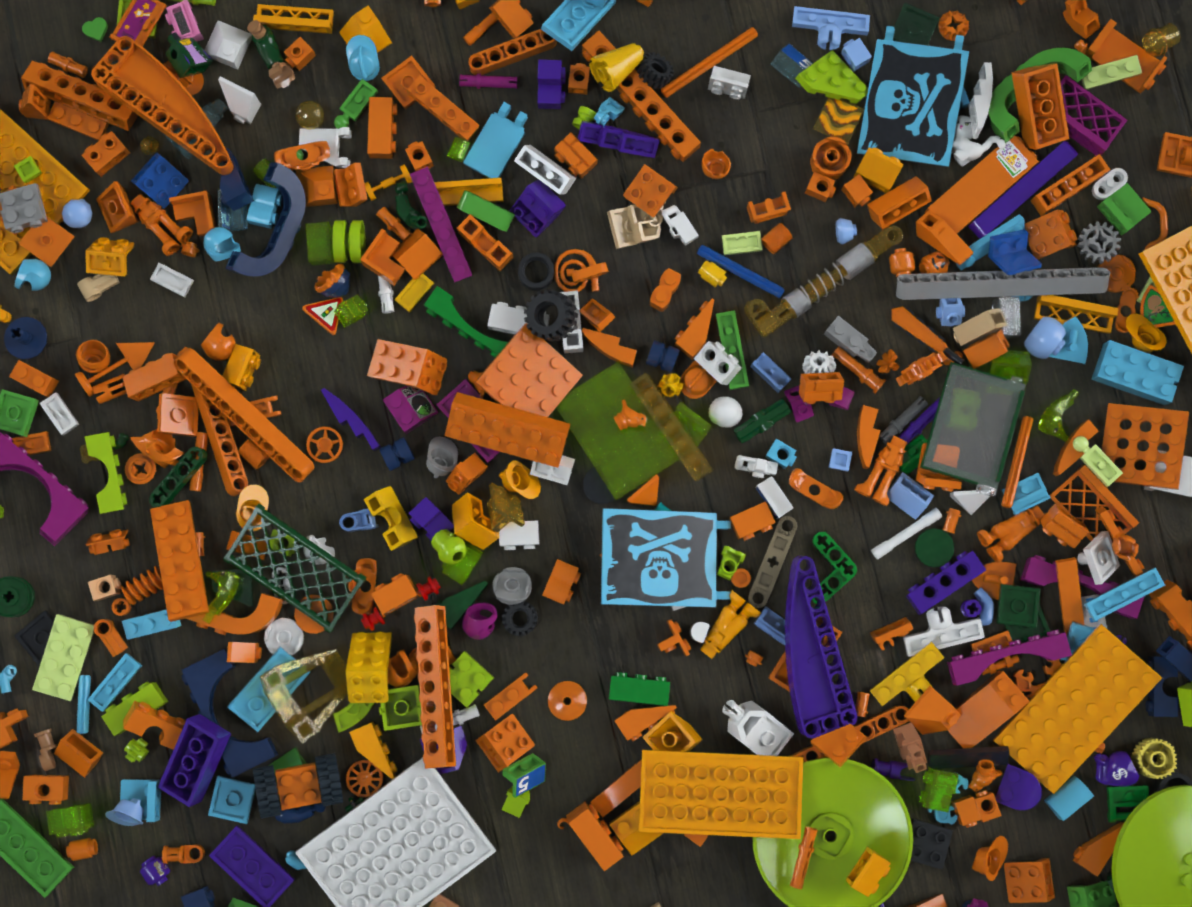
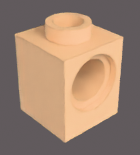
M107 575L88 582L93 601H100L121 594V582L115 575ZM105 582H108L110 590L105 593L102 587Z

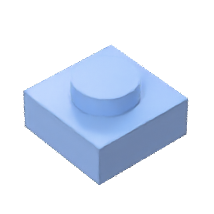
M833 448L829 468L848 472L852 452Z

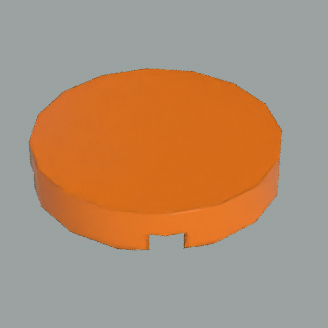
M1111 256L1109 262L1104 259V262L1098 265V267L1106 268L1110 271L1107 290L1109 292H1123V290L1130 288L1135 282L1136 268L1133 262L1126 256Z
M309 595L311 599L320 598V595ZM304 597L300 602L307 600V597ZM324 600L326 609L332 610L333 606L329 600ZM320 601L311 602V609L316 613L323 611ZM295 608L294 617L301 630L312 634L325 631L324 627ZM334 612L328 613L327 620L329 622L333 621Z

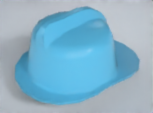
M365 35L352 37L346 46L350 71L356 79L370 81L378 75L380 70L376 46Z

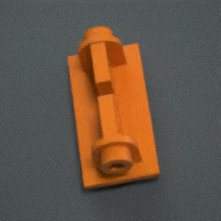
M116 529L105 535L101 533L90 536L86 546H89L90 554L94 553V555L109 552L108 545H111L112 551L126 549V546H130L129 539H125L128 530L121 531V529Z

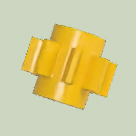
M673 373L664 374L658 387L662 388L661 393L667 397L679 396L684 386V383H681V377Z

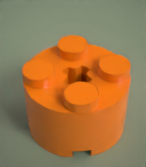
M827 137L819 141L810 158L812 172L819 173L833 180L839 179L851 162L852 154L847 143L838 137Z

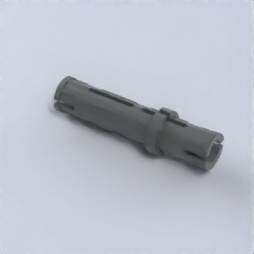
M919 396L899 417L889 422L890 425L879 434L878 438L881 441L884 440L883 443L887 444L897 433L900 434L903 428L928 406L927 401H922L923 397Z

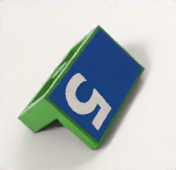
M532 753L503 769V776L513 783V797L516 798L545 782L546 763Z

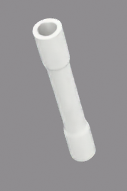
M934 508L912 525L871 550L872 554L878 560L892 551L897 545L942 518V514L937 508Z

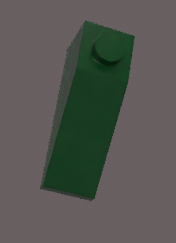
M483 581L444 599L443 602L439 600L436 605L445 606L446 626L449 629H453L466 613V610L489 585L488 582Z

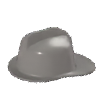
M439 436L433 438L429 443L426 465L429 471L434 474V478L445 476L452 472L457 465L458 449L451 440Z

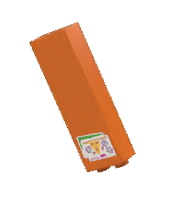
M1014 136L1006 143L1004 149L999 147L994 149L930 205L924 213L928 210L932 211L944 219L958 234L1039 162L1036 154L1024 146V142L1019 136Z

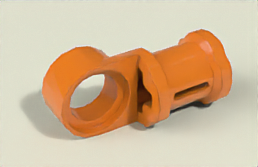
M199 844L181 845L180 847L171 848L164 846L162 850V861L164 864L178 861L180 863H197L205 856V849ZM191 849H199L200 857L198 859H193L190 856Z

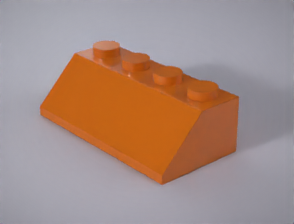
M1058 64L1033 66L1012 72L1024 146L1037 150L1069 139Z

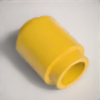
M706 260L698 271L701 278L715 288L717 285L721 287L727 279L725 276L726 271L712 261L708 262Z

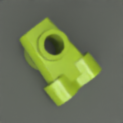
M724 546L721 553L723 558L717 575L731 580L738 565L743 563L746 555L729 546ZM724 566H728L730 572L726 571Z

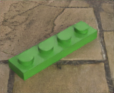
M735 310L717 313L715 316L720 342L725 347L724 351L728 355L732 354L739 360L738 364L742 367L728 384L729 390L749 387ZM727 363L725 364L726 372H728L729 365Z

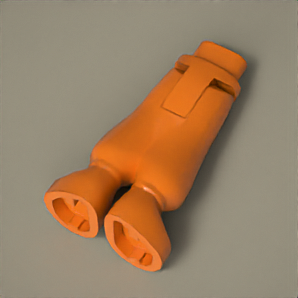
M1036 505L994 525L990 532L986 530L978 531L977 536L984 547H988L993 541L1000 539L998 543L986 549L989 556L999 563L1004 558L1002 552L1011 550L1021 539L1039 526L1040 519L1044 516V513Z

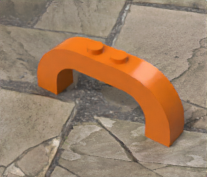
M262 593L256 610L245 618H238L209 608V613L186 619L197 622L196 626L208 629V626L215 628L214 632L226 635L227 632L231 634H252L267 628L277 618L284 600Z

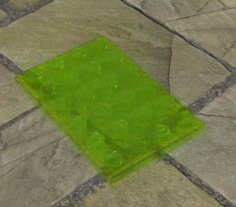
M616 362L569 392L556 407L563 420L571 424L569 429L615 500H618L681 459L678 451L619 362ZM625 399L629 408L647 417L645 427L638 426L636 428L619 429L613 417L617 413H621L623 408L622 400Z

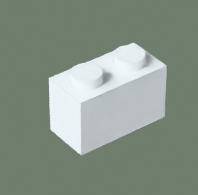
M538 521L499 522L500 547H504V550H516V546H524V549H535V545H539Z

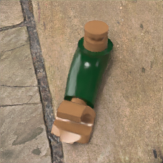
M257 20L250 22L247 30L252 34V40L269 69V77L273 79L277 89L287 87L295 79V74L291 66L285 63L273 32L267 25H261Z

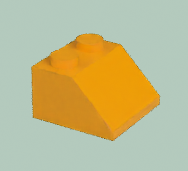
M640 801L609 822V825L631 855H634L663 834L639 832Z
M867 846L846 878V881L853 889L869 897L870 894H874L879 887L878 882L881 877H885L889 873V865L891 863Z

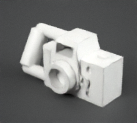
M672 205L662 210V216L669 225V232L674 239L680 238L686 246L698 238L699 235L684 212H680L677 206ZM674 213L677 214L672 219L669 218V215H672Z
M738 455L734 467L737 470L753 472V477L764 478V475H776L778 463ZM744 461L748 462L747 466H743Z

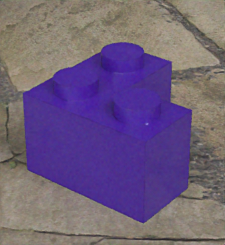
M538 60V108L561 109V103H565V91H562V84H566L565 67H562V60Z
M427 497L409 512L412 516L410 521L419 529L423 527L427 531L425 535L431 541L433 536L440 530L447 529L450 532L454 530V524Z

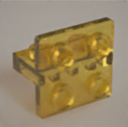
M491 483L489 485L491 499L487 506L492 530L498 533L510 521L523 527L525 522L521 500L518 496L508 493L502 486Z

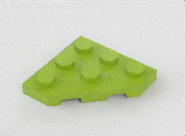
M833 50L799 73L795 78L808 93H823L825 97L837 100L844 98L848 99L850 103L857 104L868 93V87Z

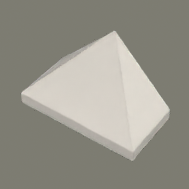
M993 490L955 491L950 493V497L972 515L993 494Z

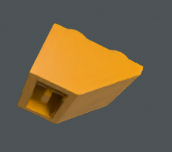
M869 147L853 177L860 174L866 184L887 193L890 191L904 164L900 163L901 161L896 157L884 155L878 148Z
M235 344L222 377L232 386L246 391L247 387L250 388L253 383L254 377L252 375L254 370H257L260 366L261 355L251 348Z

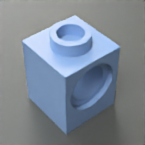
M860 38L855 41L851 39L843 45L841 54L853 72L870 62L872 56Z

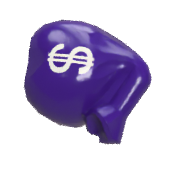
M1116 751L1109 757L1106 754L1101 755L1100 753L1093 756L1096 762V780L1099 783L1108 786L1127 787L1138 781L1139 775L1127 752Z

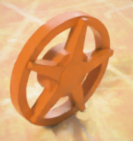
M319 427L308 436L306 447L309 455L315 461L329 463L340 456L343 450V440L335 429ZM324 430L323 437L318 440L312 439L315 433ZM327 430L334 432L338 440L332 441L329 439ZM310 441L317 444L318 451L315 456L311 452ZM340 442L339 450L334 456L331 451L333 445ZM322 452H328V454L332 458L327 460H321L317 457Z

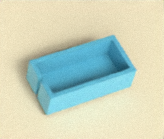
M1109 340L1102 346L1091 380L1162 405H1167L1173 401L1177 386L1174 384L1179 382L1184 366Z

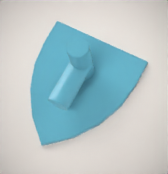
M1075 316L1063 324L1066 331L1063 340L1066 341L1065 345L1056 356L1051 353L1049 357L1085 364L1088 353L1087 335L1083 325Z

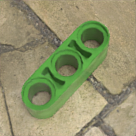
M464 190L456 207L507 232L515 216L514 213L467 190Z

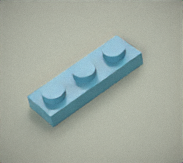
M167 609L122 621L127 640L182 626L180 620L173 622L168 620Z
M125 653L88 698V701L100 711L105 712L143 665L128 653Z

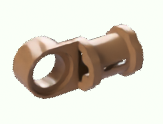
M51 728L34 734L41 747L39 759L44 771L56 768V762L51 749L56 748L57 744H54Z

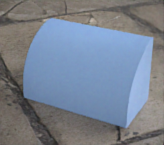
M903 472L887 493L892 503L915 520L928 507L934 497L933 494Z

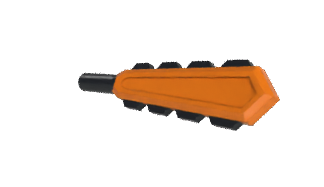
M903 306L892 309L894 326L900 330H906V334L912 338L916 337L920 344L928 345L930 351L938 353L943 351L945 356L954 363L963 364L964 360L947 347L945 339L941 335H936L935 330L930 326L926 327L925 322L920 317L916 318L912 310Z

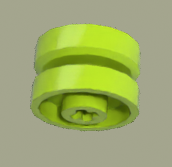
M335 220L333 225V257L335 263H346L349 255L353 263H361L360 259L364 255L366 247L363 220H353L350 227H348L345 220Z

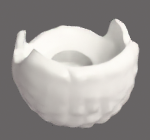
M730 397L716 398L710 404L708 412L709 418L713 423L725 428L738 424L743 415L738 401Z
M314 535L307 536V539L335 557L334 548L325 545V537L317 539ZM303 546L305 557L310 558L311 550ZM321 557L315 560L316 565L327 563Z

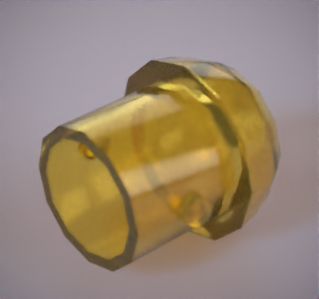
M1168 23L1158 29L1151 28L1144 35L1142 44L1146 53L1150 56L1158 57L1165 55L1167 49L1177 45L1181 37L1177 27Z

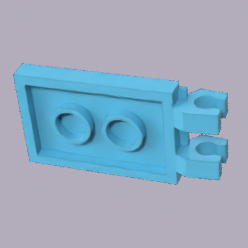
M503 102L498 113L494 112V114L490 115L463 164L487 178H500L525 135V128L523 126L528 119L527 114L520 111L515 122L507 119L511 111V105Z

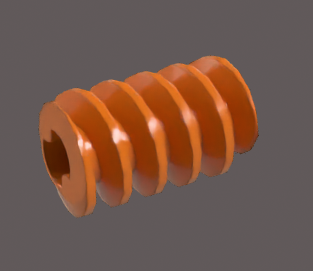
M154 566V573L149 569L147 570V577L140 573L141 580L133 577V584L127 580L126 588L120 585L125 598L130 604L135 605L137 600L143 601L144 596L150 597L151 592L156 594L158 589L163 590L161 572L157 566Z

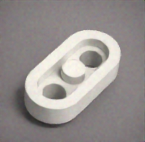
M1115 168L1093 185V196L1098 200H1105L1124 186L1128 180L1126 171L1121 168ZM1113 177H1118L1119 182H1115ZM1102 188L1104 193H1100L1098 189Z

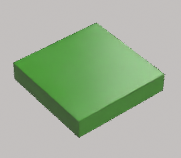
M2 389L0 394V429L27 437L39 400Z

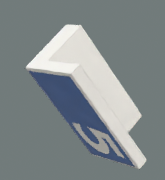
M772 476L755 487L763 500L767 502L769 509L776 519L793 509V506Z

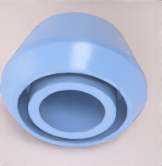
M839 218L836 221L837 242L845 244L853 240V236L857 235L856 224H852L851 220Z

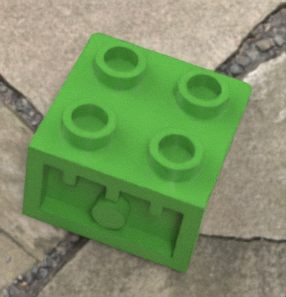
M1128 183L1097 206L1121 236L1151 213L1148 206Z

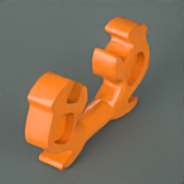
M1059 659L1054 661L1047 660L1052 664L1049 668L1043 666L1045 674L1052 676L1062 664ZM1017 670L1013 674L1015 685L1023 692H1030L1026 695L1027 698H1032L1046 683L1032 685L1031 682L1034 680L1032 673L1027 672V676L1024 677L1022 676L1024 670Z

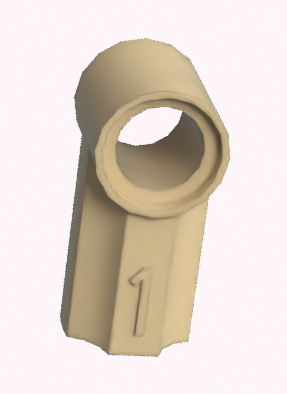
M98 274L94 277L82 279L77 283V286L86 302H91L99 298L102 292L120 282L117 276Z

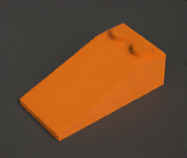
M997 671L955 708L961 716L957 723L947 731L962 748H973L1030 701L1004 671Z

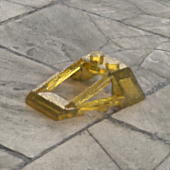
M336 649L276 665L260 676L263 691L283 724L301 744L320 731L323 723L332 715L333 710L348 693L345 672L346 664ZM321 665L335 689L304 708L299 709L286 685ZM300 667L286 677L282 675L284 672ZM332 700L312 722L307 714Z

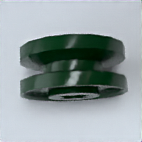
M7 576L0 578V616L12 618L21 617L28 613L35 601V591L32 585L26 579ZM14 595V599H9V596Z

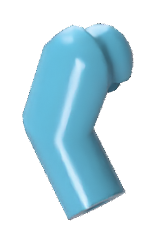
M290 850L286 853L285 860L288 865L296 870L306 869L305 865L297 857L296 851Z

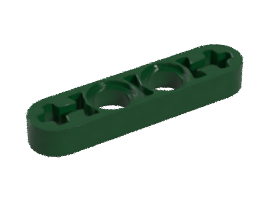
M192 447L186 452L149 497L151 506L157 508L169 505L207 460V452L203 448ZM196 452L199 453V454H198L199 459H195V458H196V455H195ZM184 465H186L188 467V473L183 476L181 474V468ZM171 480H174L176 483L173 490L168 488ZM158 496H161V498H160L161 503H158V501H159V499L157 498Z

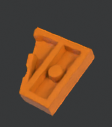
M848 724L816 737L810 742L821 753L841 767L866 740V736L852 724Z

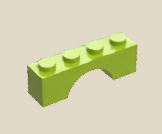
M110 432L85 436L88 456L101 460L106 465L109 474L107 485L101 492L96 494L100 514L125 509L124 505L127 504V498L125 493H121L120 486L124 485L122 474L117 472V466H120L118 454L114 455L113 447H116L114 435L110 436Z

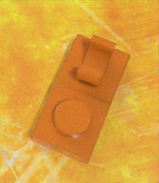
M904 617L870 632L881 650H885L883 646L885 641H889L890 645L894 646L892 637L907 635L909 631L913 630V626Z

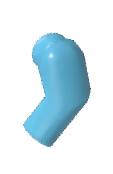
M13 665L6 666L0 673L1 694L12 692L10 681L17 673V669Z

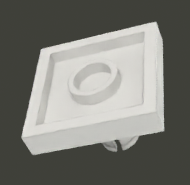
M1101 531L1083 549L1084 553L1080 552L1078 554L1079 564H1088L1095 585L1103 584L1120 566L1117 555L1112 550V541L1108 531Z

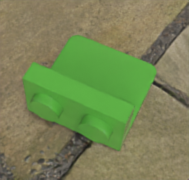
M1107 880L1088 886L1071 885L1067 887L1070 907H1117L1115 893Z

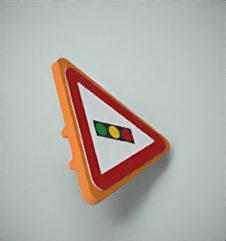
M333 298L304 305L302 310L330 334L335 335L343 298Z

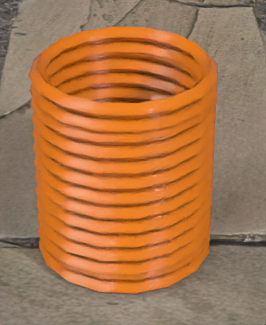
M778 223L777 226L761 238V241L769 252L775 254L787 242L793 239V236L782 223Z
M248 439L238 450L239 455L255 469H259L269 459V456L251 439Z

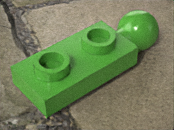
M361 79L339 108L344 114L334 119L336 129L348 127L350 118L356 122L369 105V97H375L378 90Z

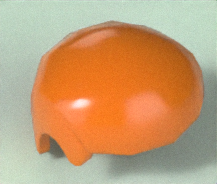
M714 149L704 153L701 162L704 174L712 179L726 177L731 168L730 159L723 151L717 152Z

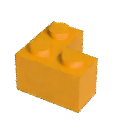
M467 492L452 504L454 534L458 537L463 538L482 550L499 538L498 523L483 515L482 500Z

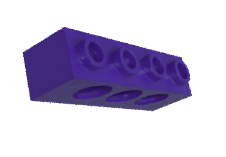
M964 551L956 557L958 561L953 564L948 562L940 568L942 572L937 575L933 572L924 578L926 581L924 584L919 586L917 583L908 589L910 593L906 597L919 616L986 571V568L973 551L970 553ZM957 566L965 568L966 573L964 576L956 572ZM947 577L950 581L949 586H942L940 578ZM926 587L933 590V597L929 598L924 595Z

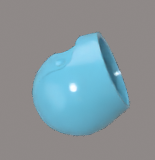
M212 228L204 237V248L214 261L228 259L233 251H241L239 243L233 240V234L226 228Z
M24 259L19 268L14 287L20 289L25 281L31 283L32 291L44 289L50 282L51 271L42 260Z

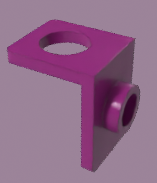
M800 385L784 391L791 404L796 422L814 416L811 404L803 402L800 395L791 396L793 392L799 391Z

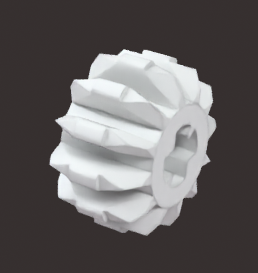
M820 350L817 353L811 351L810 356H806L803 363L804 374L834 372L836 369L833 356H828L827 351L825 353H821Z

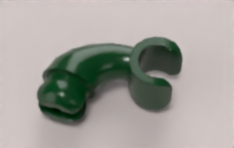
M120 433L118 439L116 438L115 440L116 447H113V450L124 447L129 436Z

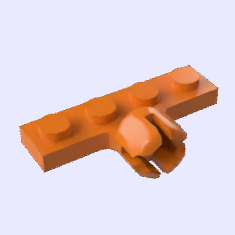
M1103 506L1096 509L1095 511L1113 540V552L1119 558L1125 560L1133 576L1137 577L1143 574L1142 570L1145 568L1139 559H1135L1139 550L1136 540L1129 535H1125L1122 528L1115 525L1114 520L1116 518L1110 509L1106 510Z

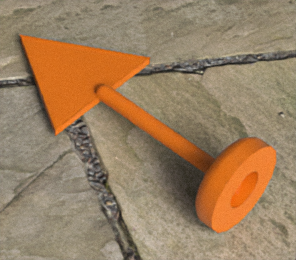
M155 342L116 343L125 358L89 379L86 378L83 372H77L75 376L90 397L94 394L90 383L127 361L132 369L141 368Z

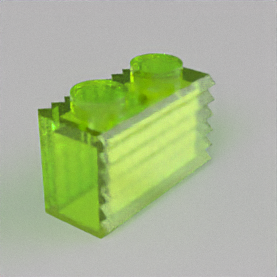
M465 540L467 549L465 558L458 564L448 565L443 563L441 566L444 569L442 573L461 585L465 583L484 552Z

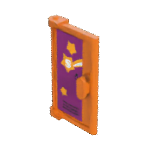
M132 0L109 37L117 41L122 36H128L143 47L167 5L159 0Z

